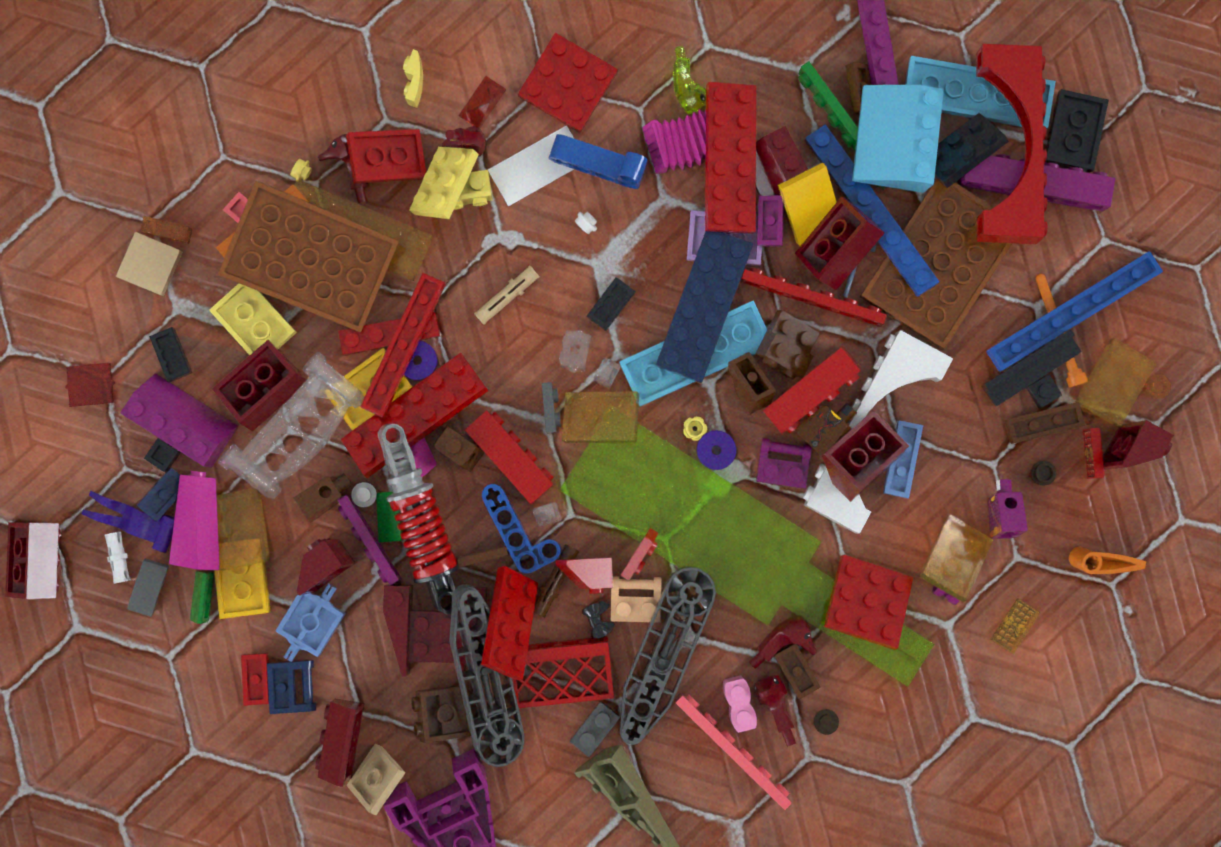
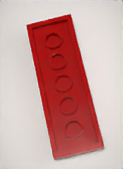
M708 82L706 84L705 231L748 234L756 232V85Z
M459 353L391 402L384 418L376 414L341 438V441L362 474L369 478L386 465L383 450L378 439V431L383 425L397 424L401 426L405 432L409 447H412L488 392V389L463 354ZM393 428L388 429L386 432V439L391 443L397 438V432Z

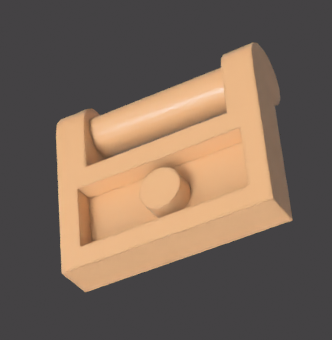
M613 576L611 621L650 622L661 596V577H654V580L619 579V576ZM619 589L653 590V597L619 596ZM659 609L654 622L660 623L661 609Z

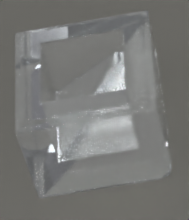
M606 357L603 358L594 376V382L611 389V385L620 370V364Z
M556 502L534 508L533 510L539 527L562 521L558 503Z

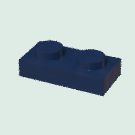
M169 468L136 506L157 522L177 500L180 474L173 468Z

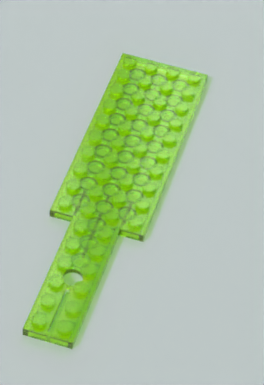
M614 407L559 489L640 543L650 528L658 532L655 539L658 545L654 552L679 568L693 566L702 569L708 573L714 582L717 593L766 625H769L780 606L783 605L796 615H801L807 622L907 687L935 645L904 624L899 646L896 650L824 627L835 580L808 563L821 541Z

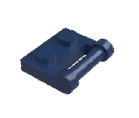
M314 660L267 664L270 714L316 711V702H313L312 686ZM295 669H302L303 703L296 704Z

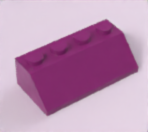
M156 373L133 392L120 414L200 465L211 468L239 427L177 386L167 382L166 379Z

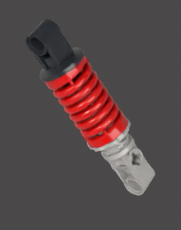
M385 424L378 431V439L383 450L385 464L391 475L387 478L388 484L392 485L393 493L387 497V501L390 503L392 511L400 510L399 513L395 514L394 518L396 521H402L398 523L397 527L399 530H405L401 532L400 536L402 539H408L403 543L405 548H411L406 552L407 557H415L409 562L410 566L415 567L413 581L414 583L426 582L433 606L443 614H451L452 594L455 590L451 573L460 567L456 562L453 551L450 550L449 537L445 533L446 528L442 524V516L438 514L440 512L439 507L434 505L437 500L435 496L431 495L433 492L432 487H434L433 483H423L422 470L415 466L414 456L408 445L403 428L397 424ZM393 428L397 432V438L390 443L386 439V432L388 429ZM449 595L451 597L449 606L442 608L440 605L441 599Z

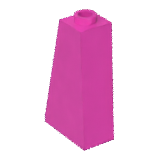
M191 471L190 475H180L169 564L198 570H219L216 478L206 477V472Z

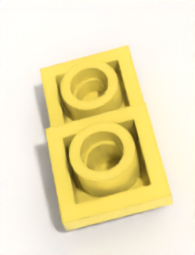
M413 49L411 56L406 57L403 65L407 78L411 80L405 86L404 96L408 105L418 108L423 87V66L418 51Z

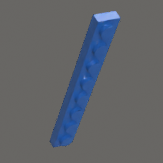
M826 124L805 137V142L820 163L826 165L828 174L845 198L885 232L878 240V243L915 295L919 297L937 285L939 280L871 186L867 183L852 181L854 163Z
M1149 251L986 352L998 371L1001 372L1159 275L1163 270Z

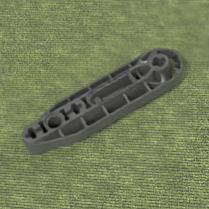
M687 566L679 568L667 580L623 686L620 721L621 738L627 744L635 745L640 743L671 707L711 611L716 595L715 585L708 573L698 567ZM679 574L680 577L683 579V582H681L676 575ZM690 586H694L693 589L696 594L694 596L691 594L690 598L687 597L684 590L687 587L690 589ZM670 592H679V596L668 595ZM665 594L670 608L661 605ZM685 602L687 606L685 611L681 612L682 605ZM698 602L704 607L703 609L699 606ZM659 609L667 611L668 614L659 631L653 629L652 626ZM675 612L686 617L685 621L673 617ZM704 614L702 621L694 618ZM672 622L675 624L673 630L669 632L665 646L660 656H658L659 649ZM693 622L700 626L693 643L690 644L685 642L684 639ZM680 626L682 629L669 660L665 659L669 654L668 652L673 640H675L677 627ZM650 632L658 635L651 654L642 651ZM685 646L690 648L683 667H680L674 663L681 647ZM640 655L648 658L641 677L633 674ZM672 669L680 671L674 689L670 690L665 685ZM630 679L639 682L632 700L626 698V688ZM652 680H655L657 687L652 686L649 697L647 696L648 685L646 682L651 683ZM662 692L670 694L671 696L665 707L660 712L656 711L655 709ZM644 702L649 705V708L646 712L639 713L635 709L637 704ZM625 704H627L629 707L624 717ZM652 716H656L654 720L650 723ZM635 718L636 720H638L636 724L637 732H633L632 735H629L628 729L633 728Z
M460 585L455 588L452 594L449 642L473 746L477 755L488 765L495 767L507 766L517 759L525 744L524 730L512 678L505 676L507 684L501 685L499 672L481 665L490 609L478 590L469 585ZM476 617L475 625L469 628V621ZM457 631L460 632L463 645L459 649L456 647ZM465 655L468 671L462 673L459 656ZM489 677H490V682H491L493 694H492V692H491V688H490V684H489ZM468 679L471 680L474 693L469 697L464 680ZM481 680H482L483 686H484L485 698H486V700H488V703H489L488 706H486V702H485V698H484V693H483V689H482ZM508 691L512 704L510 708H506L504 693ZM493 695L495 699V704L492 703ZM472 703H476L479 718L473 720L470 708ZM489 746L494 753L485 759L482 754ZM500 755H505V758L501 760Z

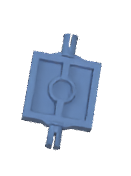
M327 584L321 596L313 593L297 595L277 627L276 632L284 636L291 644L283 656L285 659L288 658V661L293 662L299 650L308 651L319 657L346 614L334 607L329 601L337 590L332 584Z

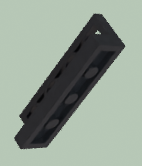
M1070 329L984 384L982 388L995 407L1081 353L1082 351L1072 338L1075 336L1073 331Z

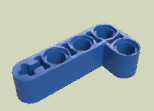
M561 134L556 135L548 157L549 160L557 164L632 189H639L648 161L646 157L634 152H627L625 156Z
M490 484L483 489V502L519 571L527 574L532 573L559 558L561 546L553 539L545 540L535 546L532 545L505 490L501 486ZM491 489L500 492L497 499L500 504L505 501L506 506L499 507L495 511L492 507H496L497 504L493 499H488ZM504 510L509 511L512 516L510 523L507 525L500 523L498 518L500 512ZM515 532L520 533L523 537V543L519 547H515L510 543V536ZM548 543L555 545L557 549L556 555L551 558L546 557L543 553V547ZM524 555L533 557L534 566L532 568L526 569L521 565V559Z

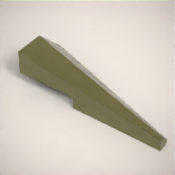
M622 745L603 749L574 772L578 778L584 776L593 784L591 789L596 794L599 791L602 792L611 801L610 806L638 831L643 829L652 837L651 842L655 846L660 844L662 847H679Z

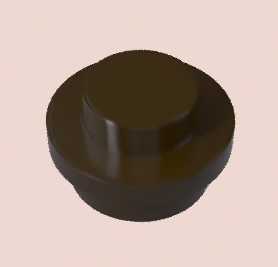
M1039 461L1031 469V478L1038 485H1049L1056 478V469L1048 461Z
M823 709L816 713L814 726L821 734L829 735L837 730L839 718L832 710Z

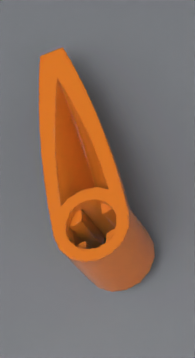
M1081 546L1072 549L1069 555L1070 564L1088 574L1124 573L1142 570L1146 566V561L1120 554L1096 552Z

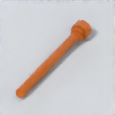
M1038 274L1035 279L1047 313L1056 309V305L1045 275ZM1074 357L1065 362L1068 369L1066 381L1069 388L1088 382L1086 373H1082L1081 368L1078 369Z

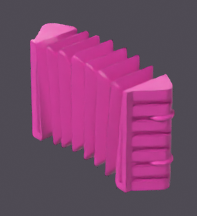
M699 109L698 114L693 112L692 117L686 115L684 121L678 117L677 123L673 119H671L670 123L664 119L663 124L657 120H652L642 127L656 174L666 173L669 167L675 171L677 165L682 170H684L685 165L692 168L694 162L700 166L702 159L706 160V110L703 112Z

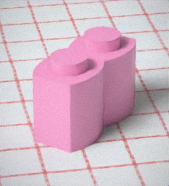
M741 675L724 679L723 693L729 703V718L738 733L755 729L757 717L750 704L751 693L747 682Z

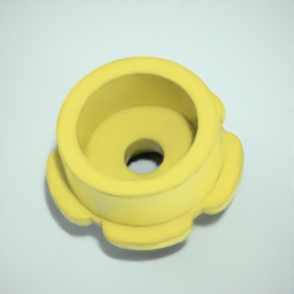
M298 159L290 175L296 178V182L306 181L311 174L312 168L309 167L310 162L308 160L305 162L302 159Z
M701 417L688 418L684 422L685 428L683 433L687 438H692L693 441L700 440L707 433V425L704 424V420Z

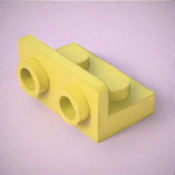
M488 170L470 173L454 210L461 209L463 205L472 203L473 206H483L488 204L487 201L493 200Z

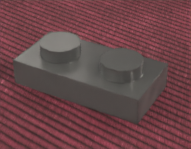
M552 382L542 383L546 433H557V427H561L560 412L555 413L554 403L559 402L558 388H553Z
M600 701L570 739V743L590 757L620 719V716Z

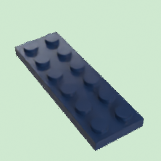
M705 231L655 365L656 367L699 383L703 382L753 243L723 232Z

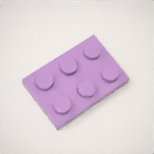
M691 210L687 261H695L704 237L705 211ZM756 216V232L753 234L723 232L753 243L746 263L748 266L761 265L762 246L757 245L758 216Z

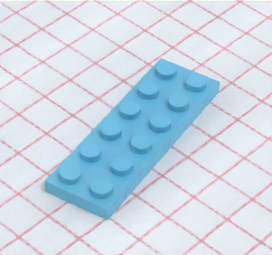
M916 56L909 58L905 85H925L943 88L941 113L973 118L980 113L988 121L1022 127L1016 112L1004 95L983 77H976V67ZM1045 79L1046 88L1043 94V102L1046 103V113L1043 117V126H1046L1047 130L1056 81Z
M754 300L728 312L705 377L728 367V362L748 352L752 356L756 354L767 332V328ZM664 341L619 361L639 407L696 382L655 366Z

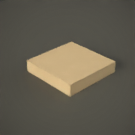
M135 232L116 277L164 297L183 252Z
M374 744L348 782L347 787L369 813L377 815L404 776L405 771L382 746Z

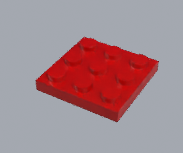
M555 33L518 92V97L581 133L616 76L618 69Z
M843 554L840 556L824 627L893 650L898 649L913 577Z

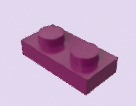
M759 196L757 245L783 246L784 202L782 196Z

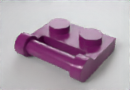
M762 438L756 482L806 489L812 447L809 444H803V446L772 442L768 438ZM768 451L801 455V463L767 458Z

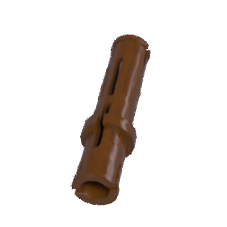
M565 544L558 560L575 559L579 551ZM556 564L545 586H541L540 590L542 592L535 603L534 613L544 618L554 598H558V591L566 577Z

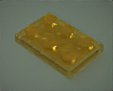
M1113 338L1108 343L1075 403L1079 402L1087 410L1111 424L1121 427L1157 363Z
M637 391L566 392L562 441L565 443L637 442L639 393Z
M254 487L216 495L219 570L223 571L270 561L259 488Z
M949 515L944 521L919 577L961 602H965L969 597L993 539L956 517Z

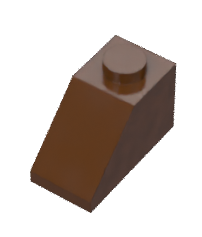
M748 352L728 362L736 394L749 414L770 405L776 390L751 353Z

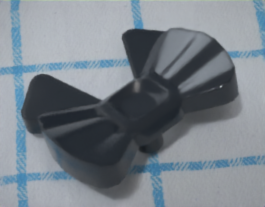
M604 601L590 604L582 610V614L588 618L592 627V638L606 636L615 625L612 622H602L600 615L610 607V604Z

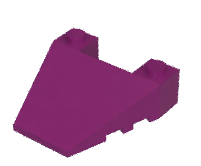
M474 748L452 759L453 774L457 782L417 801L407 781L395 787L384 803V809L395 828L407 834L418 847H496L486 770Z

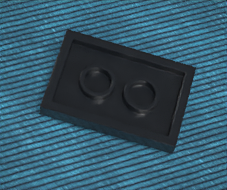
M1063 89L1058 91L1046 147V163H1055L1068 168L1077 167L1086 172L1094 171L1109 102L1108 99Z
M978 113L938 144L935 177L946 188L950 187L1008 143L1006 135L982 114Z

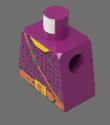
M1010 479L997 480V493L988 500L990 539L1016 538L1028 531L1023 495L1021 492H1012Z

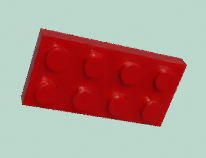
M506 566L498 567L481 665L512 679L520 680L524 677L538 583Z

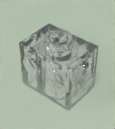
M566 330V335H564L562 340L563 351H561L559 356L561 368H566L569 372L576 373V371L585 372L591 343L590 334H585L580 330H576V332Z

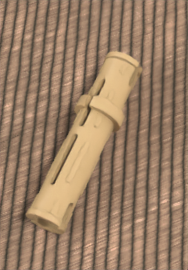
M528 266L514 280L511 278L506 287L474 314L485 325L488 320L518 295L522 296L524 294L523 291L540 276L531 266ZM522 280H525L512 293L508 294V292H510L514 287H516ZM504 296L506 297V298L503 299L498 305H496L491 311H489V309H490L494 304H496L501 298H503Z

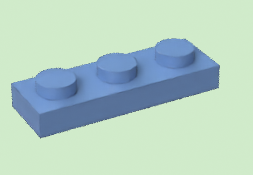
M897 421L895 432L909 447L887 469L883 494L909 498L923 425Z

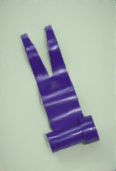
M90 491L89 496L98 503L123 516L101 514L84 509L82 510V515L120 528L130 535L153 542V549L163 553L167 552L172 540L175 517L163 514L155 522L146 513L128 504Z

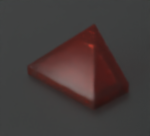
M485 76L460 112L459 117L471 125L481 128L506 89Z

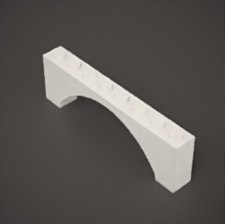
M901 330L896 332L895 335L890 334L884 345L887 348L884 356L879 355L873 365L875 372L872 378L867 377L862 385L861 390L864 391L860 400L856 398L851 406L857 414L847 424L854 428L867 416L868 412L879 400L903 385L924 380L941 381L953 358ZM821 463L815 473V477L818 479L814 486L809 485L804 493L803 499L806 500L804 506L855 534H860L871 511L865 508L860 495L850 502L832 484L826 465Z

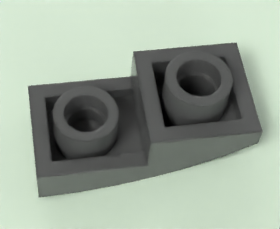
M146 558L143 560L130 597L128 610L152 617L160 591L165 582L169 568L168 565Z

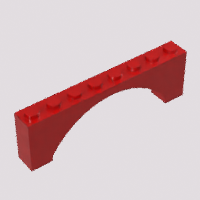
M982 44L976 53V77H983L1009 101L1022 125L1026 146L1023 171L1012 193L999 205L991 210H983L977 217V242L1038 244L1047 234L1048 224L1047 221H1044V212L1047 209V198L1044 197V188L1047 184L1044 164L1047 152L1046 149H1043V141L1046 138V126H1043V117L1046 113V103L1043 102L1046 80L1042 79V71L1045 68L1046 59L1042 55V46Z

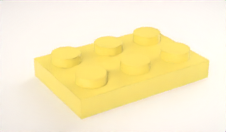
M438 147L409 211L418 216L450 219L479 154L474 149Z
M237 284L209 310L249 355L268 339L279 349L297 333L261 292L242 284Z

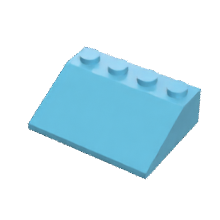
M925 85L863 86L852 181L922 193L934 185L943 88Z

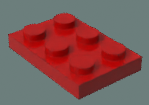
M420 129L348 132L346 134L354 184L423 180L424 175L427 173Z

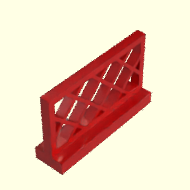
M608 636L529 644L526 665L533 670L525 679L519 680L521 682L519 687L517 680L512 679L518 708L614 698ZM604 655L605 665L600 671L589 664L594 656ZM575 658L582 663L575 674L564 667V664L569 659ZM545 661H551L557 666L550 677L539 669ZM585 666L596 674L588 685L577 677ZM560 669L571 677L564 687L553 680ZM605 670L607 678L602 674ZM535 672L546 679L539 690L528 682ZM600 677L608 684V692L598 693L591 687ZM574 680L585 688L580 695L573 696L566 690ZM549 683L560 690L555 698H548L541 693ZM524 685L535 693L531 700L519 701V691Z

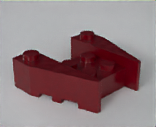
M388 584L384 585L383 613L402 677L410 674V662L454 663L449 642L451 614H443L435 610H412L413 585ZM474 587L479 591L487 604V587ZM476 617L469 621V628L475 625ZM459 631L456 634L457 649L463 647ZM465 655L459 656L462 673L465 672L467 666Z

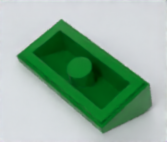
M393 492L377 493L379 542L404 541L400 536L403 530H399L397 527L398 523L402 521H396L394 518L395 514L399 513L400 510L392 511L390 503L387 501V497Z
M196 571L190 620L197 624L209 621L214 573Z

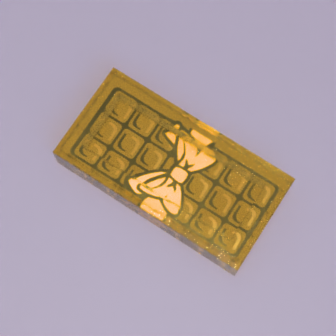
M1017 598L990 640L1011 654H1014L1040 612Z

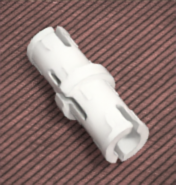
M121 532L106 534L105 538L109 554L107 561L111 564L114 584L130 581L126 561L128 554L124 551Z

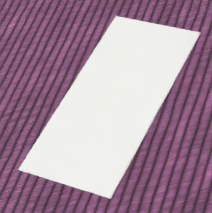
M567 125L488 169L508 206L574 170L557 164L548 158L557 134L574 138Z

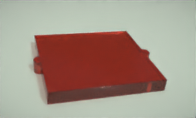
M111 363L66 367L68 384L65 388L68 389L69 407L114 403L113 385L115 382L112 381Z

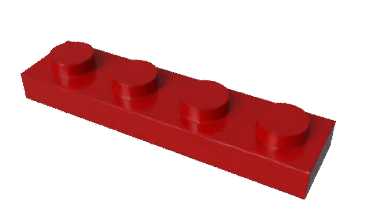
M435 312L432 313L420 341L440 337ZM401 318L365 325L361 332L351 328L339 330L342 354L346 356L387 348Z

